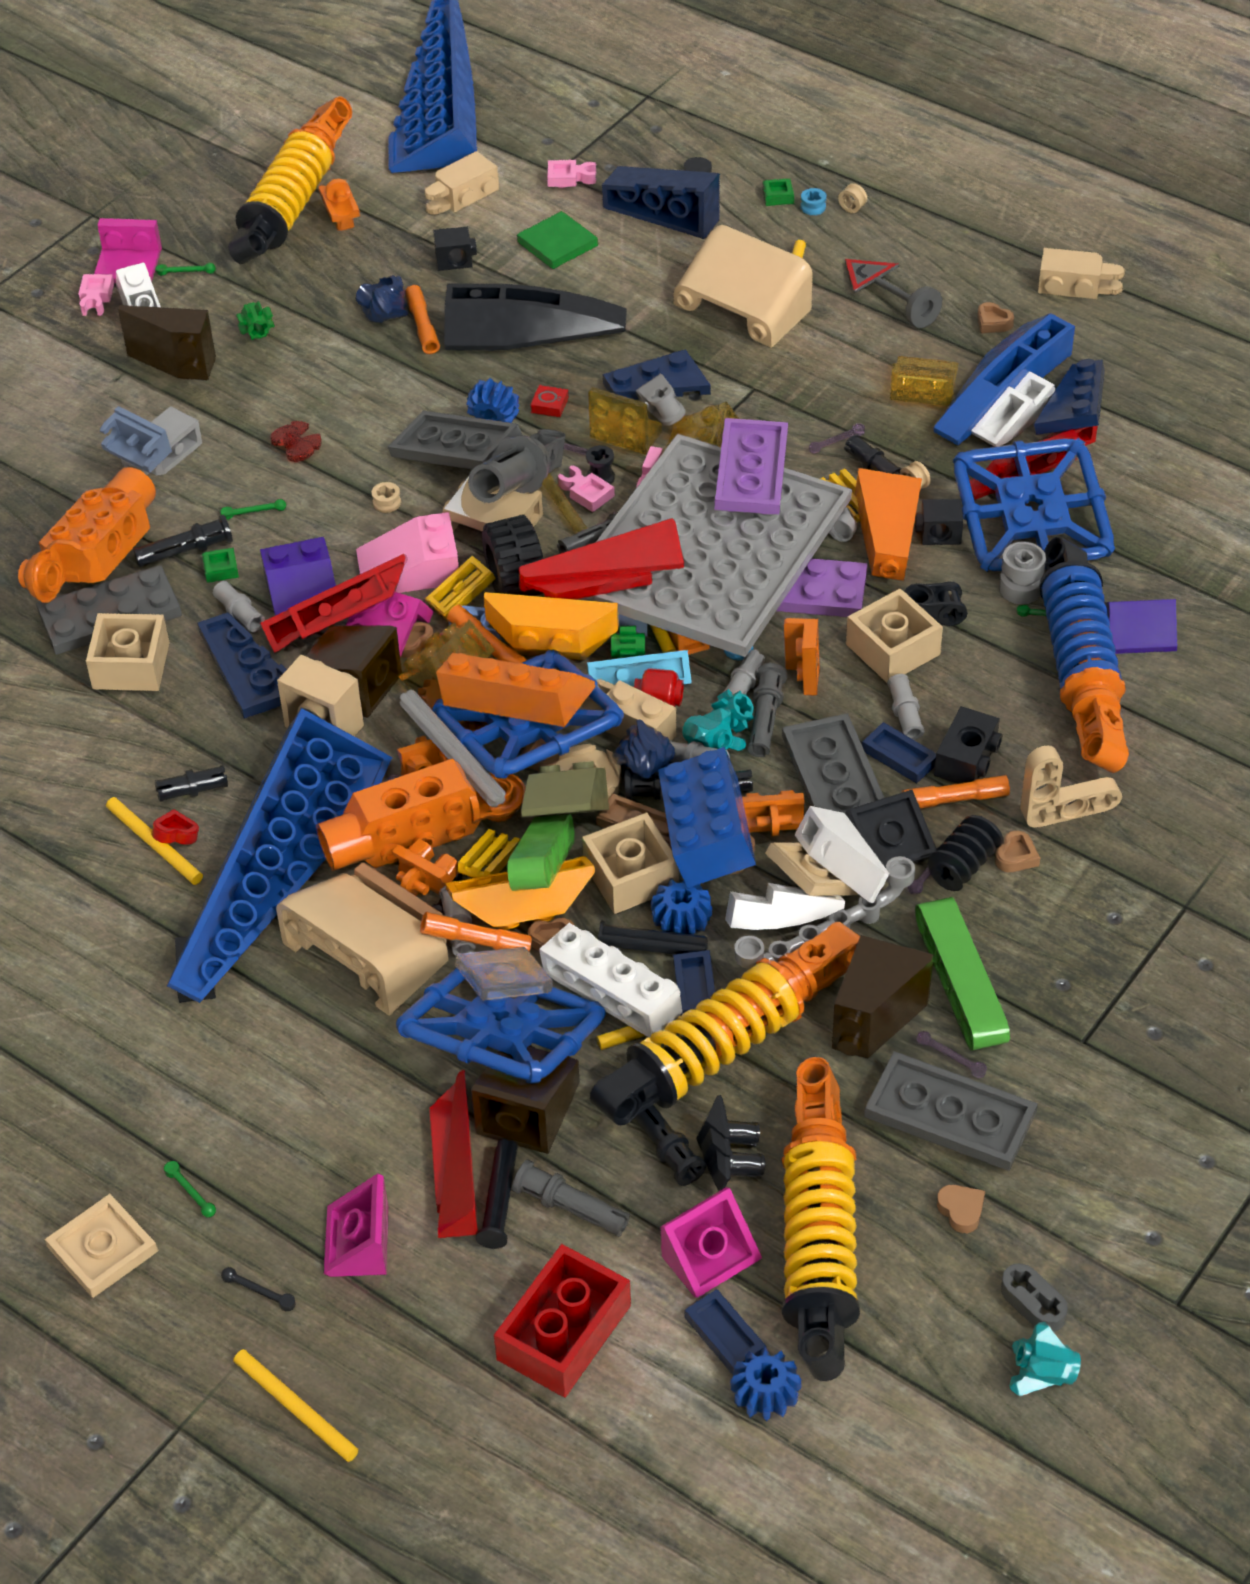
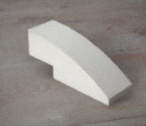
M1029 371L1015 389L1009 386L971 430L972 434L994 447H999L1009 442L1037 420L1055 392L1054 384Z
M768 883L766 897L730 892L725 920L730 928L751 930L779 929L824 918L844 909L845 900L840 895L809 896L799 887Z

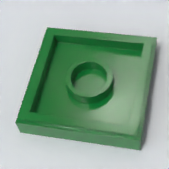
M560 211L518 233L517 242L550 268L555 269L598 246V237L566 213Z

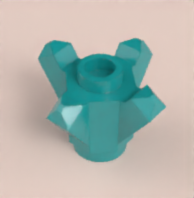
M719 708L703 716H691L684 723L682 734L688 743L695 741L702 743L705 747L717 749L725 747L726 750L731 748L737 751H742L747 746L745 739L732 735L729 710Z
M1045 1322L1035 1325L1032 1336L1028 1340L1022 1338L1013 1342L1012 1347L1014 1354H1016L1015 1363L1017 1366H1020V1373L1011 1377L1009 1387L1012 1392L1022 1396L1052 1385L1061 1386L1063 1383L1072 1385L1076 1381L1081 1366L1080 1354L1072 1351L1068 1345L1063 1344Z

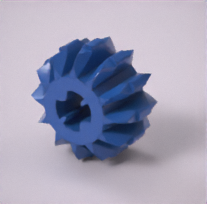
M491 378L486 382L479 380L473 389L470 390L467 397V413L474 416V418L512 423L519 412V396L512 393L513 387L504 386L502 380L499 383H495Z
M670 879L668 886H658L656 895L651 900L652 920L655 926H661V930L666 932L694 935L695 930L705 931L707 921H710L712 917L709 891L702 890L701 884L687 888L684 880L682 883H676L673 879Z
M764 1347L761 1351V1356L757 1357L748 1350L745 1355V1362H736L734 1376L730 1380V1389L732 1393H735L737 1407L747 1406L749 1418L757 1412H762V1416L767 1422L771 1417V1412H776L781 1417H784L787 1413V1406L795 1407V1404L798 1402L797 1392L801 1389V1378L797 1375L795 1362H785V1355L782 1350L775 1356H769L768 1350Z

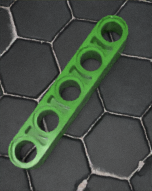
M571 814L534 817L508 860V880L512 891L549 888L574 844V824Z
M953 897L917 904L915 906V916L919 931L928 952L934 954V967L969 1049L973 1051L1008 1043L1010 1032L1006 1016L956 901Z

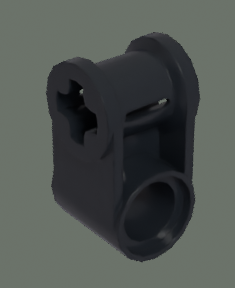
M955 582L916 583L909 585L904 591L940 625H957L963 622L968 615L966 606L961 602L962 589Z

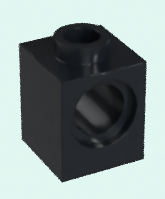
M468 226L433 230L438 271L473 267L472 256L477 255L475 237H469Z
M922 499L921 513H916L915 530L916 532H921L922 545H961L963 531L961 499Z

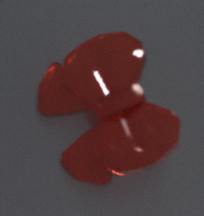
M292 421L291 425L279 427L271 434L272 445L284 446L287 449V458L292 462L303 461L313 455L314 449L318 450L320 448L322 439L320 434L317 433L301 438L300 436L309 429V424L303 421Z

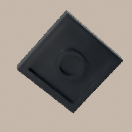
M913 790L848 809L845 813L885 868L891 858L902 856L917 864L928 860L937 850Z

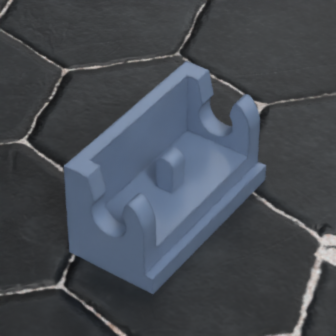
M118 406L114 410L115 413L100 428V432L104 434L108 433L112 428L110 435L102 441V448L150 473L172 452L166 430Z

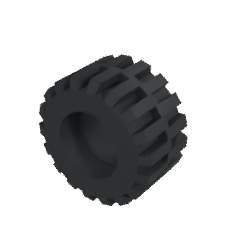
M523 514L486 523L483 527L482 544L487 568L496 578L492 582L495 592L525 596L544 594L535 589L524 592L519 588V568L544 559L538 536L530 520Z

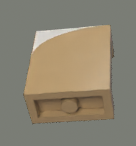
M468 477L467 480L461 482L458 491L451 500L445 503L442 513L449 512L453 532L459 524L483 531L486 523L523 514L534 527L543 516L542 492L538 490L533 493L513 491L495 502L484 503L476 499L471 493ZM499 489L492 492L491 494H497Z

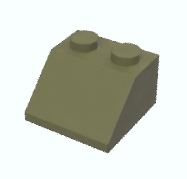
M594 761L573 763V770L560 771V765L539 767V774L528 775L521 809L522 817L609 810L605 768H594Z

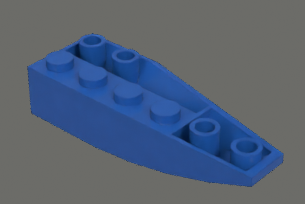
M1051 313L1023 324L986 353L936 423L933 432L957 446L972 435L971 430L1009 386L1015 389L1029 371L1043 378L1072 355L1075 326Z

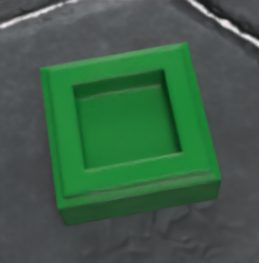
M791 179L762 181L766 206L794 204Z
M234 548L202 553L207 583L239 578Z

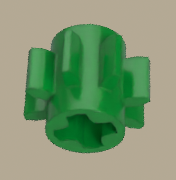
M259 301L245 304L241 313L236 314L240 333L242 335L249 333L251 340L266 337L270 328L275 327L270 307L262 309Z
M620 626V633L611 635V658L645 655V633H636V626Z

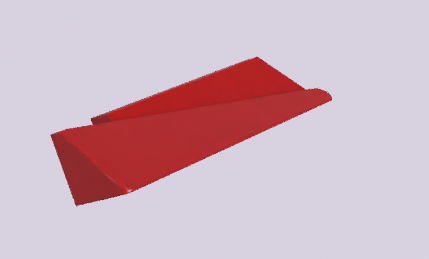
M1098 426L1053 432L1037 442L1057 439L1076 440L1079 438L1085 441V446L1096 442ZM1068 451L1026 456L1030 475L1042 474L1055 469ZM1014 458L993 460L986 468V470L1001 479L1019 477ZM972 478L969 480L974 500L995 493L994 490Z
M673 518L523 565L519 568V588L524 592L535 589L543 592L544 596L549 598L575 600L652 584L651 571L684 568L676 522Z
M407 555L397 556L261 622L260 624L273 652H279L300 636L302 639H305L394 597L404 566L408 561Z
M461 1070L456 1076V1082L430 1107L437 1213H439L438 1238L476 1235L478 1231L465 1070Z

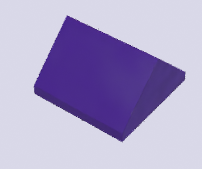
M1176 599L1105 602L1107 616L1110 620V630L1113 634L1115 654L1177 651Z

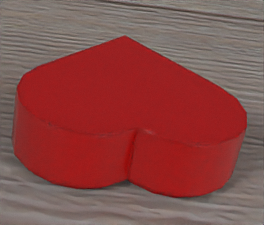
M173 809L154 821L151 835L156 841L161 843L177 842L188 845L197 841L199 826L190 818Z

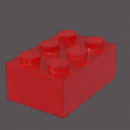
M561 1243L495 1332L496 1360L566 1398L631 1307L630 1280Z

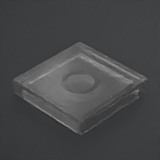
M525 947L456 954L455 966L482 1000L552 992L553 980Z

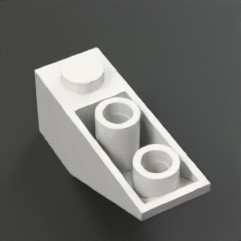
M145 263L116 270V286L123 305L161 307Z
M809 806L795 833V837L810 857L868 902L874 903L889 875L887 869L845 813Z

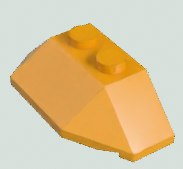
M484 593L486 621L514 650L524 656H538L546 654L547 650H556L558 654L567 659L584 661L611 638V635L615 634L619 628L618 603Z
M586 856L565 860L549 888L512 891L509 885L508 872L445 883L453 901L492 927L513 929L518 927L520 922L530 920L534 922L551 921L555 918V915L565 914L593 876L595 869L591 861Z

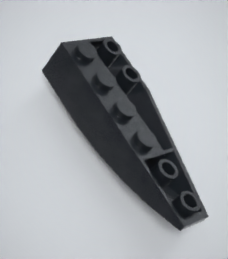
M447 283L444 346L445 350L458 351L510 350L626 332L627 308L597 298L537 286Z

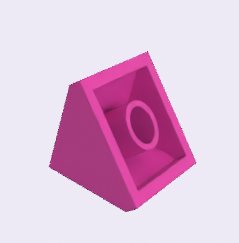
M377 1173L327 1206L325 1275L329 1277L386 1275L389 1206L384 1176Z
M729 1187L722 1189L661 1226L662 1258L696 1298L762 1259Z

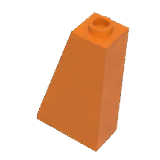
M859 468L855 496L859 506L858 514L872 576L904 581L922 478Z

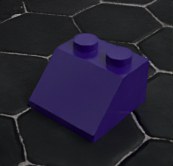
M324 537L260 549L264 577L275 616L300 602L336 586Z

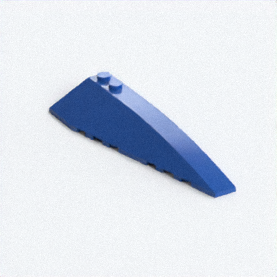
M458 0L431 1L425 20L428 26L422 31L420 36L423 43L422 46L417 47L415 52L418 60L411 65L404 88L406 95L400 100L399 108L402 111L399 116L395 117L393 125L396 127V130L390 133L388 139V159L391 173L444 168L477 151L472 71Z
M303 708L300 709L287 728L217 874L167 984L169 988L199 1003L206 997L276 917V906L288 895L297 892L326 860L318 839L316 824L343 815L354 792L380 784L392 760L391 756Z

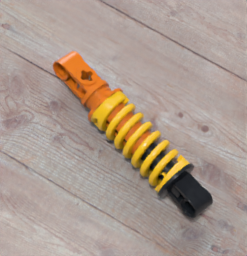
M338 96L320 106L306 124L300 129L292 130L288 134L284 145L280 148L279 153L257 183L256 188L237 211L235 220L238 231L229 243V253L235 262L245 264L264 254L267 249L280 247L287 239L288 231L292 228L294 221L298 219L300 212L303 211L306 203L310 200L317 185L320 184L323 176L330 170V166L335 161V153L333 151L336 147V141L342 135L343 129L353 114L350 103L344 97Z
M835 922L813 939L803 943L801 947L792 953H786L778 959V963L767 958L760 959L756 962V965L744 972L741 979L732 980L725 989L717 990L710 999L699 1002L695 1010L690 1009L684 1012L679 1020L669 1022L664 1030L656 1031L650 1038L647 1037L640 1043L631 1045L626 1052L628 1063L610 1075L601 1078L593 1086L590 1093L591 1103L619 1126L628 1124L654 1103L666 1109L676 1104L677 1100L686 1095L688 1084L692 1086L701 1085L704 1080V1074L708 1076L717 1074L720 1064L730 1065L733 1063L735 1053L739 1055L746 1054L751 1047V1043L760 1044L764 1041L766 1033H777L780 1027L783 1028L787 1024L802 1018V1012H804L803 1001H810L817 996L820 990L828 987L833 981L847 972L860 936L843 923Z
M811 1057L804 1060L796 1071L797 1100L795 1102V1114L797 1124L792 1129V1142L784 1148V1156L782 1157V1165L785 1169L784 1185L786 1188L784 1193V1203L786 1206L784 1211L786 1224L784 1229L786 1242L784 1248L786 1261L784 1267L786 1279L784 1293L786 1299L782 1304V1316L788 1324L798 1329V1351L811 1375L819 1381H830L837 1378L845 1367L844 1329L853 1325L860 1316V1304L857 1294L853 1291L857 1285V1276L854 1272L857 1266V1259L853 1253L857 1242L853 1235L856 1229V1221L853 1217L856 1205L852 1198L855 1194V1184L852 1178L855 1174V1160H857L854 1148L846 1144V1130L842 1125L840 1087L829 1063L825 1059ZM826 1352L824 1355L817 1357L819 1354Z

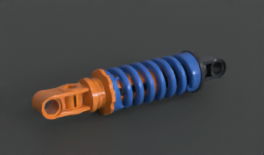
M1055 537L1044 549L1047 572L1040 580L1039 590L1046 608V618L1048 619V628L1051 634L1053 654L1056 660V669L1061 688L1060 699L1066 705V709L1072 712L1073 718L1076 721V731L1080 739L1082 757L1110 773H1116L1124 767L1129 756V749L1126 745L1123 731V720L1120 716V700L1125 694L1126 688L1118 668V658L1115 655L1113 634L1110 630V620L1107 616V607L1102 589V575L1094 565L1088 563L1086 551L1061 537Z

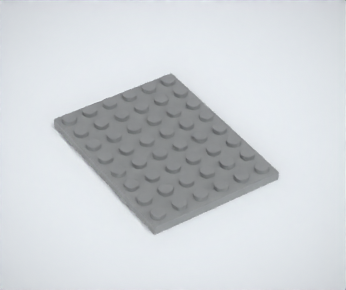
M677 434L596 542L673 518L678 530L684 568L651 571L652 584L577 600L618 603V614L746 657L850 502L852 489L784 468L779 515L714 510L721 447Z

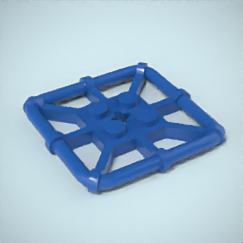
M1079 438L1076 440L1057 439L1032 443L1014 441L1013 445L959 452L953 459L954 474L963 506V519L967 521L974 553L981 564L980 568L986 572L990 570L1002 571V558H999L1004 553L1005 548L1016 539L1035 537L1037 546L1041 547L1044 551L1049 543L1048 535L1065 533L1088 547L1081 548L1087 552L1088 561L1110 557L1114 552V536L1104 504L1106 495L1099 486L1091 454L1085 446V441ZM1068 451L1053 472L1030 475L1026 456ZM1078 457L1088 492L1064 495L1060 479ZM1014 458L1019 477L1001 479L974 462ZM968 475L994 490L998 504L981 506L975 504ZM1029 501L1039 504L1038 510L1033 511L1031 506H1025V504ZM1092 506L1100 538L1072 522L1068 508ZM1002 517L1006 533L993 550L988 553L979 519Z
M547 650L546 654L538 655L522 663L547 669L558 668L560 671L575 673L595 681L596 687L589 697L603 710L578 709L565 726H583L565 735L557 734V731L565 727L444 706L442 699H438L432 708L433 712L487 771L494 774L496 778L502 779L553 755L558 754L562 756L569 752V748L612 727L619 726L624 718L623 711L616 702L598 687L597 681L591 675H585L566 657L558 654L556 650ZM458 721L487 722L489 725L476 731L465 729ZM502 737L507 744L501 757L495 759L482 745ZM540 739L546 742V744L517 757L520 748Z
M477 958L467 959L466 963L456 967L439 983H432L424 991V996L397 1019L396 1028L402 1037L412 1038L457 1055L459 1061L467 1064L473 1061L513 1077L524 1079L530 1084L539 1083L541 1078L549 1075L567 1056L575 1055L581 1049L582 1042L603 1021L606 1011L598 1001H590L546 985L543 979L537 977L529 979L499 967L479 962ZM466 978L477 995L472 1002L449 994ZM486 979L522 991V993L516 999L511 998L499 990H492ZM542 998L570 1009L545 1010L540 1008L535 1002ZM432 1007L456 1015L455 1017L420 1019ZM577 1026L572 1031L565 1032L563 1035L548 1030V1028ZM447 1035H458L466 1039L460 1041ZM533 1043L552 1051L539 1062L532 1059L526 1048ZM488 1046L510 1054L514 1060L487 1051L485 1048Z

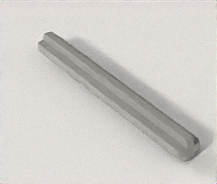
M414 690L402 693L400 695L401 707L448 760L453 758L461 765L469 783L488 805L497 807L499 804H503L506 800V792Z

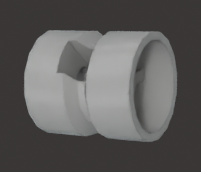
M1016 542L1005 548L1002 557V572L999 585L1000 594L1004 599L1015 604H1029L1035 602L1040 597L1039 583L1044 574L1046 562L1045 552L1041 547L1029 542Z

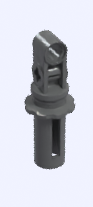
M541 429L530 437L517 435L516 437L508 436L498 443L497 450L492 454V458L476 466L471 471L468 479L471 493L481 502L492 503L513 491L519 493H533L542 487L543 480L548 476V473L562 466L565 434L557 430ZM499 489L497 494H491L492 492Z

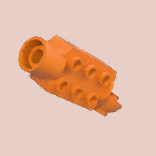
M126 467L121 469L105 487L84 492L39 541L41 551L21 563L18 571L20 585L26 588L40 602L49 603L55 599L60 591V587L65 582L95 583L104 581L151 528L146 508L153 502L156 496L152 480L141 470Z
M452 758L354 792L343 815L316 824L318 839L332 871L363 860L372 867L378 868L399 860L392 853L398 844L408 848L419 838L434 848L473 834L480 821L484 819L495 822L506 821L522 806L525 784L518 776L513 774L502 779L496 778L494 774L489 773L506 792L505 802L497 807H491L469 783L461 765Z

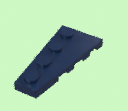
M1084 359L1077 364L1071 365L1035 421L1036 435L1099 425L1105 373L1103 359Z
M229 612L198 622L199 633L243 718L245 719L281 706L277 680L287 669L282 664L278 665L271 658L270 652L263 645L260 647L253 640L252 635Z

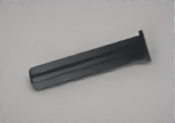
M605 920L600 922L598 940L608 946L667 954H683L706 951L708 949V938L706 936L607 925Z
M506 1139L499 1140L495 1148L482 1229L476 1233L478 1244L490 1249L502 1248L507 1244L508 1240L504 1229L518 1146L516 1142Z

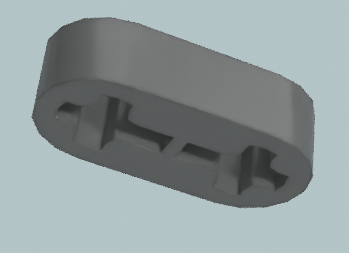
M1020 1263L1007 1267L1003 1273L1001 1283L1003 1297L1034 1327L1038 1323L1045 1322L1053 1332L1060 1330L1065 1324L1068 1310L1064 1297L1030 1266ZM1013 1280L1017 1283L1027 1282V1288L1025 1289L1021 1285L1014 1288L1012 1286ZM1042 1307L1047 1311L1052 1308L1056 1309L1055 1316L1051 1313L1041 1314Z

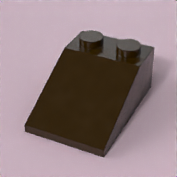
M119 305L118 313L127 356L179 379L209 380L216 359L208 310Z

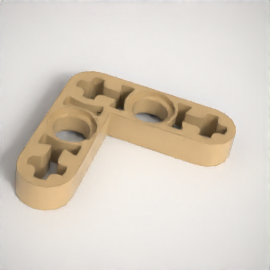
M1052 746L1036 748L1027 757L1020 809L1030 827H1043L1105 812L1116 807L1122 800V793L1113 778L1109 777L1060 788L1063 762L1056 749ZM1047 784L1045 787L1036 790L1040 786ZM1073 800H1076L1075 802H1073V803H1071V804H1069V805H1066V804H1068L1069 802H1071V801H1073Z

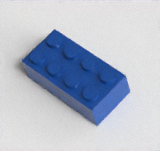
M725 747L706 751L699 756L682 762H674L667 767L658 769L673 858L687 888L756 865L738 777Z

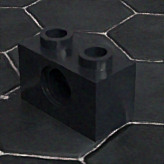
M960 706L936 752L934 776L957 784L972 782L979 779L980 776L985 777L991 762L990 755L992 752H998L1002 742L1003 734L998 733L1000 718Z

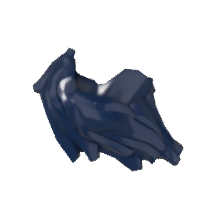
M391 275L380 278L377 284H361L356 292L355 300L361 306L365 317L371 322L382 324L384 321L404 317L409 313L404 309L407 304L403 298L405 290L400 276Z
M639 719L636 720L637 726L632 725L626 730V736L622 737V740L619 742L620 746L613 752L612 757L616 759L618 765L622 766L625 764L626 767H629L642 778H650L654 773L658 772V769L669 765V762L675 756V748L670 743L668 737H664L661 732L654 730V728L647 727L643 720Z

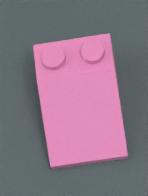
M449 512L415 517L356 549L360 574L397 556L407 555L408 561L404 566L395 591L398 593L437 588L459 568Z

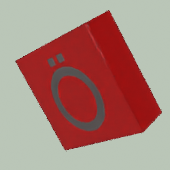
M539 385L531 402V413L561 417L569 398L568 389Z

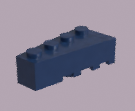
M618 166L602 184L603 208L705 239L719 221L720 173Z

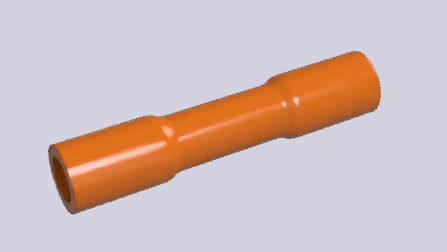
M411 285L405 290L406 301L410 312L413 314L418 329L417 334L424 353L434 354L439 350L440 344L435 329L431 324L422 290L417 285Z
M460 604L455 605L449 611L447 620L467 637L475 640L497 660L517 664L527 661L516 650L507 646L487 630L477 618Z
M1002 775L976 779L967 783L939 787L927 786L902 791L913 790L918 805L922 809L964 800H983L1009 796L1010 786L1007 776Z
M430 912L424 913L420 926L422 934L448 940L457 939L492 947L497 951L524 957L528 955L531 948L532 938L530 935L461 922L456 918Z

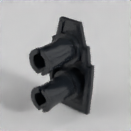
M717 1095L696 1138L718 1192L726 1188L731 1175L761 1179L766 1165L763 1154L732 1152L730 1144L756 1147V1143L759 1142L760 1126L758 1122L727 1120L724 1101L721 1095Z

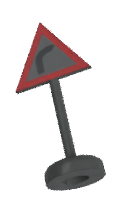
M845 259L854 293L874 282L907 301L905 310L907 320L917 328L929 326L938 317L942 308V296L935 288L924 286L910 295L881 278L898 268V263Z

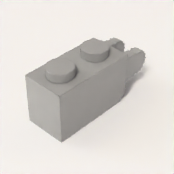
M170 406L151 422L166 430L172 452L151 473L155 475L166 474L202 444L197 419ZM121 459L122 465H124V467L136 468L144 472L146 475L149 474L148 472Z

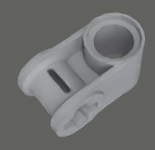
M661 373L635 390L646 410L650 414L652 413L662 425L669 426L675 424L685 415V408L675 398L676 395L672 386Z

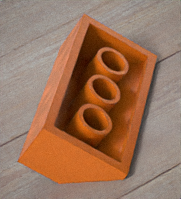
M452 653L436 672L444 706L561 727L567 725L596 687L595 681L575 673L529 666L523 663L499 661L493 658L470 656L463 653Z

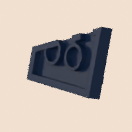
M686 349L603 374V385L615 402L640 400L635 390L660 373L672 386L676 397H683V392L699 391L700 395L711 394L710 383Z

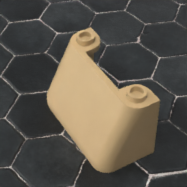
M719 225L709 233L675 287L674 305L688 311H693L700 306L702 298L746 317L747 328L751 338L772 348L811 311L812 269L799 256L728 226Z
M340 874L292 893L276 906L282 943L295 952L301 947L308 950L312 945H315L357 973L360 979V986L365 990L371 986L379 996V999L375 1002L376 1007L389 1016L449 961L446 939L422 934L420 932L421 921L367 887L356 875Z

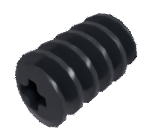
M967 816L929 857L928 868L933 879L947 890L960 891L963 888V884L967 883L972 878V875L979 870L980 866L987 861V858L995 852V848L1001 846L1003 843L1001 831L994 823L982 816Z

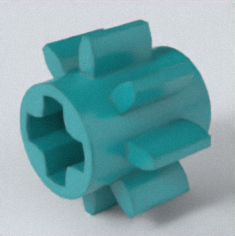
M729 689L718 695V701L711 704L712 712L719 708L729 710L731 715L730 728L736 734L748 728L747 723L754 719L752 715L753 704L749 697L742 694L741 691L732 694Z

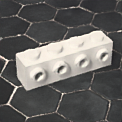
M568 923L539 949L545 975L585 999L600 1002L607 1013L649 1038L654 1032L664 1030L669 1022L677 1019L683 1013L680 990L673 981L661 978L651 972L643 963H636L629 959L616 947L604 944L587 930H581Z

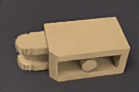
M476 151L436 171V182L429 187L427 186L424 190L426 199L431 200L426 204V212L430 215H437L451 209L455 213L499 190L498 166Z
M1044 248L1038 293L1097 299L1098 294L1117 295L1123 289V283L1118 280L1124 278L1125 268L1117 264L1102 263L1103 257L1098 253Z
M602 679L596 680L598 687L616 702L624 713L621 724L617 727H612L606 732L622 739V737L626 736V730L632 725L637 726L636 720L641 719L647 727L661 732L669 740H673L676 737V707L620 680L615 685ZM589 696L582 704V707L587 710H603Z

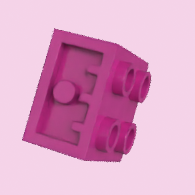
M100 218L97 226L102 251L94 274H112L114 283H116V270L145 263L152 282L162 249L157 220Z
M395 592L394 597L349 617L345 626L391 625L397 627L401 658L414 623L417 620L429 623L434 611L420 599Z

